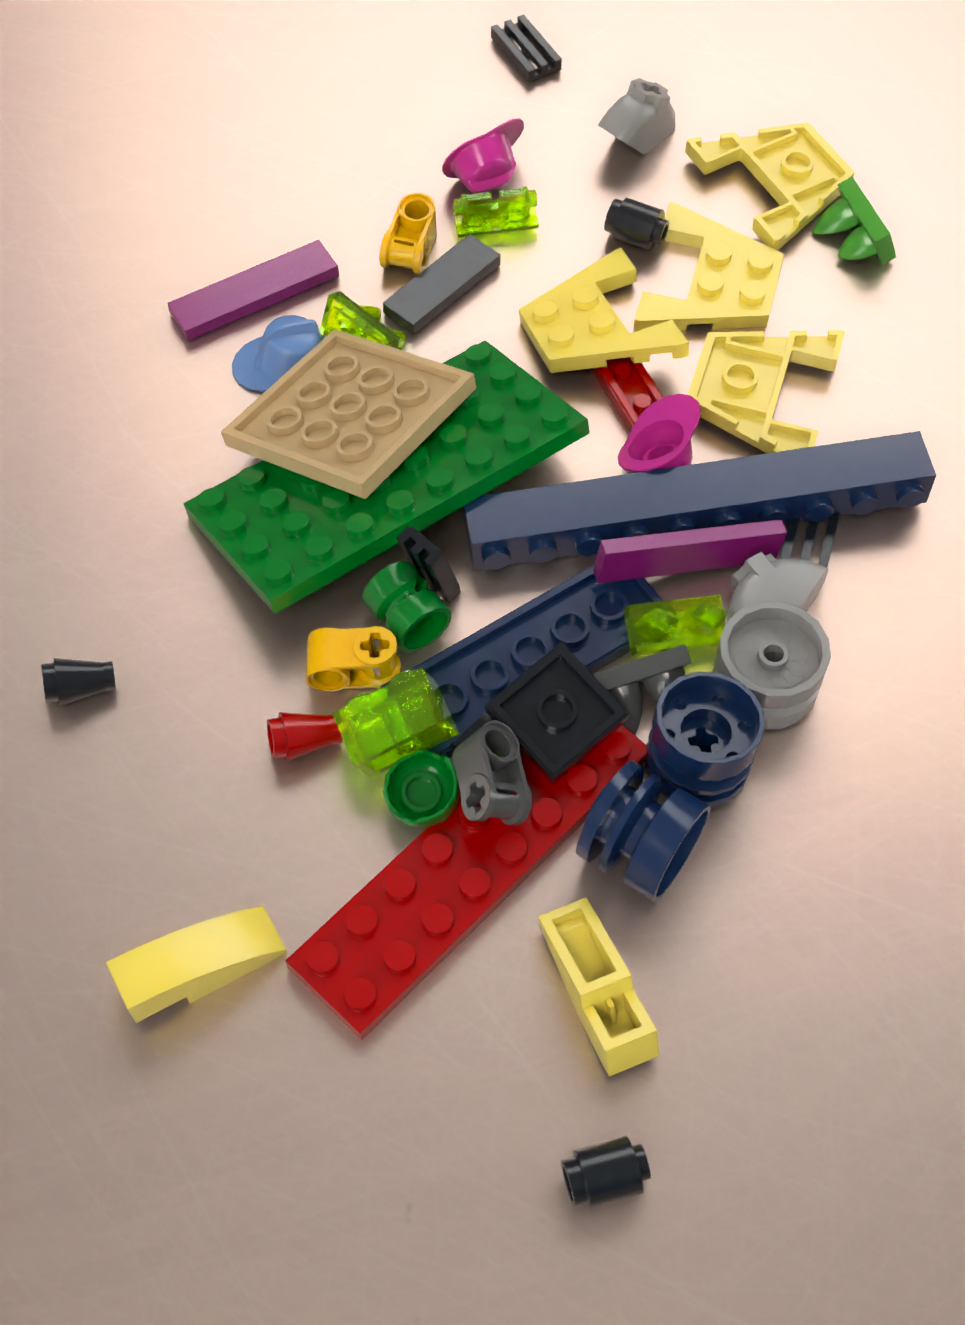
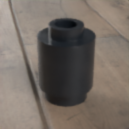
M627 197L623 201L615 198L608 209L604 230L612 233L614 239L651 251L655 244L662 245L669 228V220L664 219L665 211L663 209Z
M627 1135L573 1150V1157L561 1160L565 1184L574 1207L587 1204L588 1208L592 1209L643 1194V1181L651 1179L649 1163L642 1145L632 1146Z

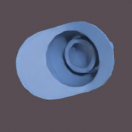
M296 315L278 317L267 325L262 337L245 344L235 354L232 362L233 377L239 385L248 390L265 392L326 336L319 333L315 320H308Z

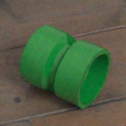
M399 561L380 570L369 581L362 594L363 603L377 621H386L385 628L393 633L397 646L404 653H413L432 644L442 635L451 621V611L433 590H428V583L415 567L407 561Z

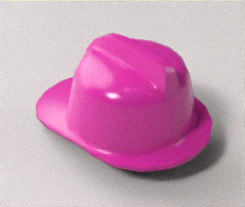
M520 118L508 120L484 135L464 142L446 157L442 165V173L448 178H458L474 194H481L508 183L514 174L516 166L511 147L520 137L524 129V121Z
M675 394L666 396L651 404L639 416L625 444L622 446L617 456L619 466L625 471L637 473L691 465L693 461L691 438L701 416L699 402L691 395Z

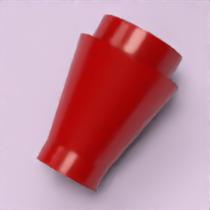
M279 712L277 718L267 719V737L273 759L284 757L285 761L288 762L327 746L343 742L342 724L338 714L317 715Z

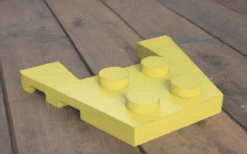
M809 122L762 128L758 130V135L740 138L733 132L720 134L719 141L702 143L701 137L691 138L686 141L685 153L704 175L741 161L778 202L779 207L755 216L752 230L762 242L777 251L840 195L837 186L839 183L851 176L854 178L855 174L854 170Z
M669 202L665 219L669 220V228L664 241L701 248L686 300L642 292L634 319L633 331L636 332L671 319L680 331L687 330V326L691 324H711L712 329L767 327L784 253L683 206Z
M622 248L614 250L518 309L520 323L550 373L607 367V360L630 357L633 363L650 362V355L672 352V359L689 356V342L672 319L629 333L604 297L603 293L637 282L636 268Z
M828 330L827 336H807V331H790L789 337H764V331L708 332L688 395H691L699 402L701 418L765 453L814 447L818 435L817 430L775 421L773 416L789 362L834 372L845 331Z

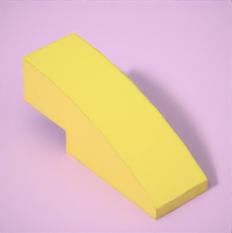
M587 897L539 915L540 927L561 978L608 1076L610 1077L658 1057L657 1029L633 989L630 971Z
M264 906L229 913L177 930L111 959L106 964L134 1021L138 1023L186 997L191 1004L287 953V950Z

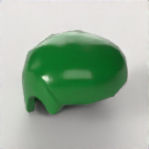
M420 749L411 755L398 759L385 775L383 796L389 811L396 819L408 826L428 828L442 823L458 807L461 794L458 778L453 763L447 756H440L428 750Z

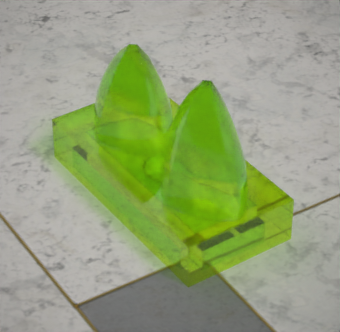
M341 291L328 295L320 326V332L323 335L327 336L334 329L399 350H402L406 343L403 332L389 329L379 321L382 313L380 308L357 304Z
M721 595L632 604L623 609L631 656L655 654L686 644L687 650L718 646L727 617V612L722 606Z

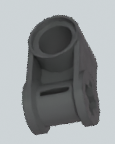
M497 720L488 721L457 746L452 754V763L456 770L461 792L462 810L464 815L471 821L482 822L489 817L498 818L507 825L517 826L527 819L532 804L531 790L526 781L520 756V744L515 733L506 724Z

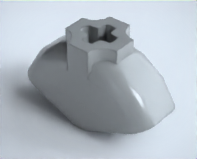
M641 78L631 80L627 93L621 96L607 110L598 126L640 153H649L675 131L676 114L669 102L671 97L667 94L668 89L657 82H649Z
M762 552L747 559L737 572L732 574L730 586L734 589L727 610V621L741 608L757 602H784L802 608L807 612L818 596L829 568L806 559L781 558L776 560L771 553L764 555Z

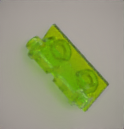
M522 186V188L501 190L499 191V200H492L491 192L461 194V198L453 199L452 205L458 238L466 237L469 234L477 236L539 228L535 209L538 204L536 190H528L527 186Z

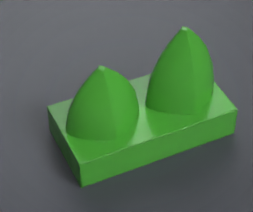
M853 176L839 183L837 186L841 198L830 205L819 217L812 230L813 234H834L856 226L857 228L844 240L839 250V258L859 260L875 255L881 265L896 258L889 230Z

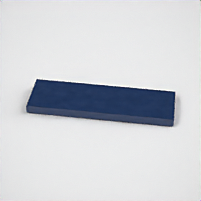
M594 565L383 684L381 686V694L421 749L451 758L454 749L450 744L485 712V705L560 642L593 674L674 626L677 616L645 578L597 583L593 572Z

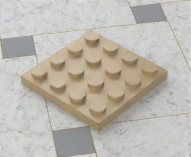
M334 329L221 431L225 445L366 499L477 388L474 373Z

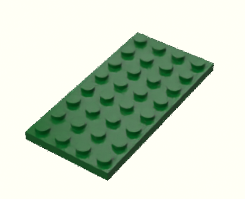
M484 340L443 362V364L474 373L477 388L366 499L262 460L253 466L243 469L240 473L224 482L204 490L198 496L183 504L188 517L272 612L276 614L398 544L399 542L396 537L407 526L410 528L412 526L418 532L590 434L588 419Z

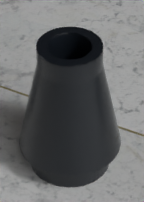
M53 658L54 663L41 664L46 703L59 702L60 707L105 691L116 690L112 661L95 662Z

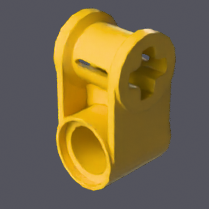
M411 193L400 200L390 227L386 230L381 242L379 254L381 267L389 268L391 265L409 268L413 269L416 275L427 268L429 256L437 238L435 203L430 196L423 193Z
M379 626L349 629L326 627L312 631L308 635L306 683L309 687L323 692L361 688L381 689L383 684L401 674L402 668L400 658L396 654L398 647L395 636L390 630ZM375 639L379 640L380 648H376ZM379 667L380 676H376L374 668Z

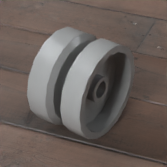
M757 602L741 608L726 622L719 640L712 672L721 673L745 685L755 694L764 711L765 729H782L800 722L813 709L831 659L829 638L820 623L802 608L784 602Z

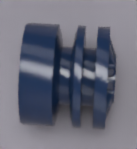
M699 671L680 676L664 688L656 704L652 729L646 744L645 769L649 776L655 773L662 777L661 793L668 798L674 791L681 788L709 804L712 808L728 803L742 791L765 731L764 711L755 694L736 679L721 673Z
M631 760L615 774L591 806L577 842L576 854L590 863L601 853L598 867L606 873L612 871L625 857L630 859L623 882L653 902H656L670 887L691 854L708 820L711 807L681 788L674 791L662 805L659 804L657 801L663 784L662 777L654 773L643 782L644 767Z

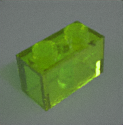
M423 667L417 670H406L395 675L390 680V684L372 693L358 694L350 698L346 702L345 707L332 713L353 765L370 779L390 769L398 759L411 755L420 749L428 750L459 734L438 684Z

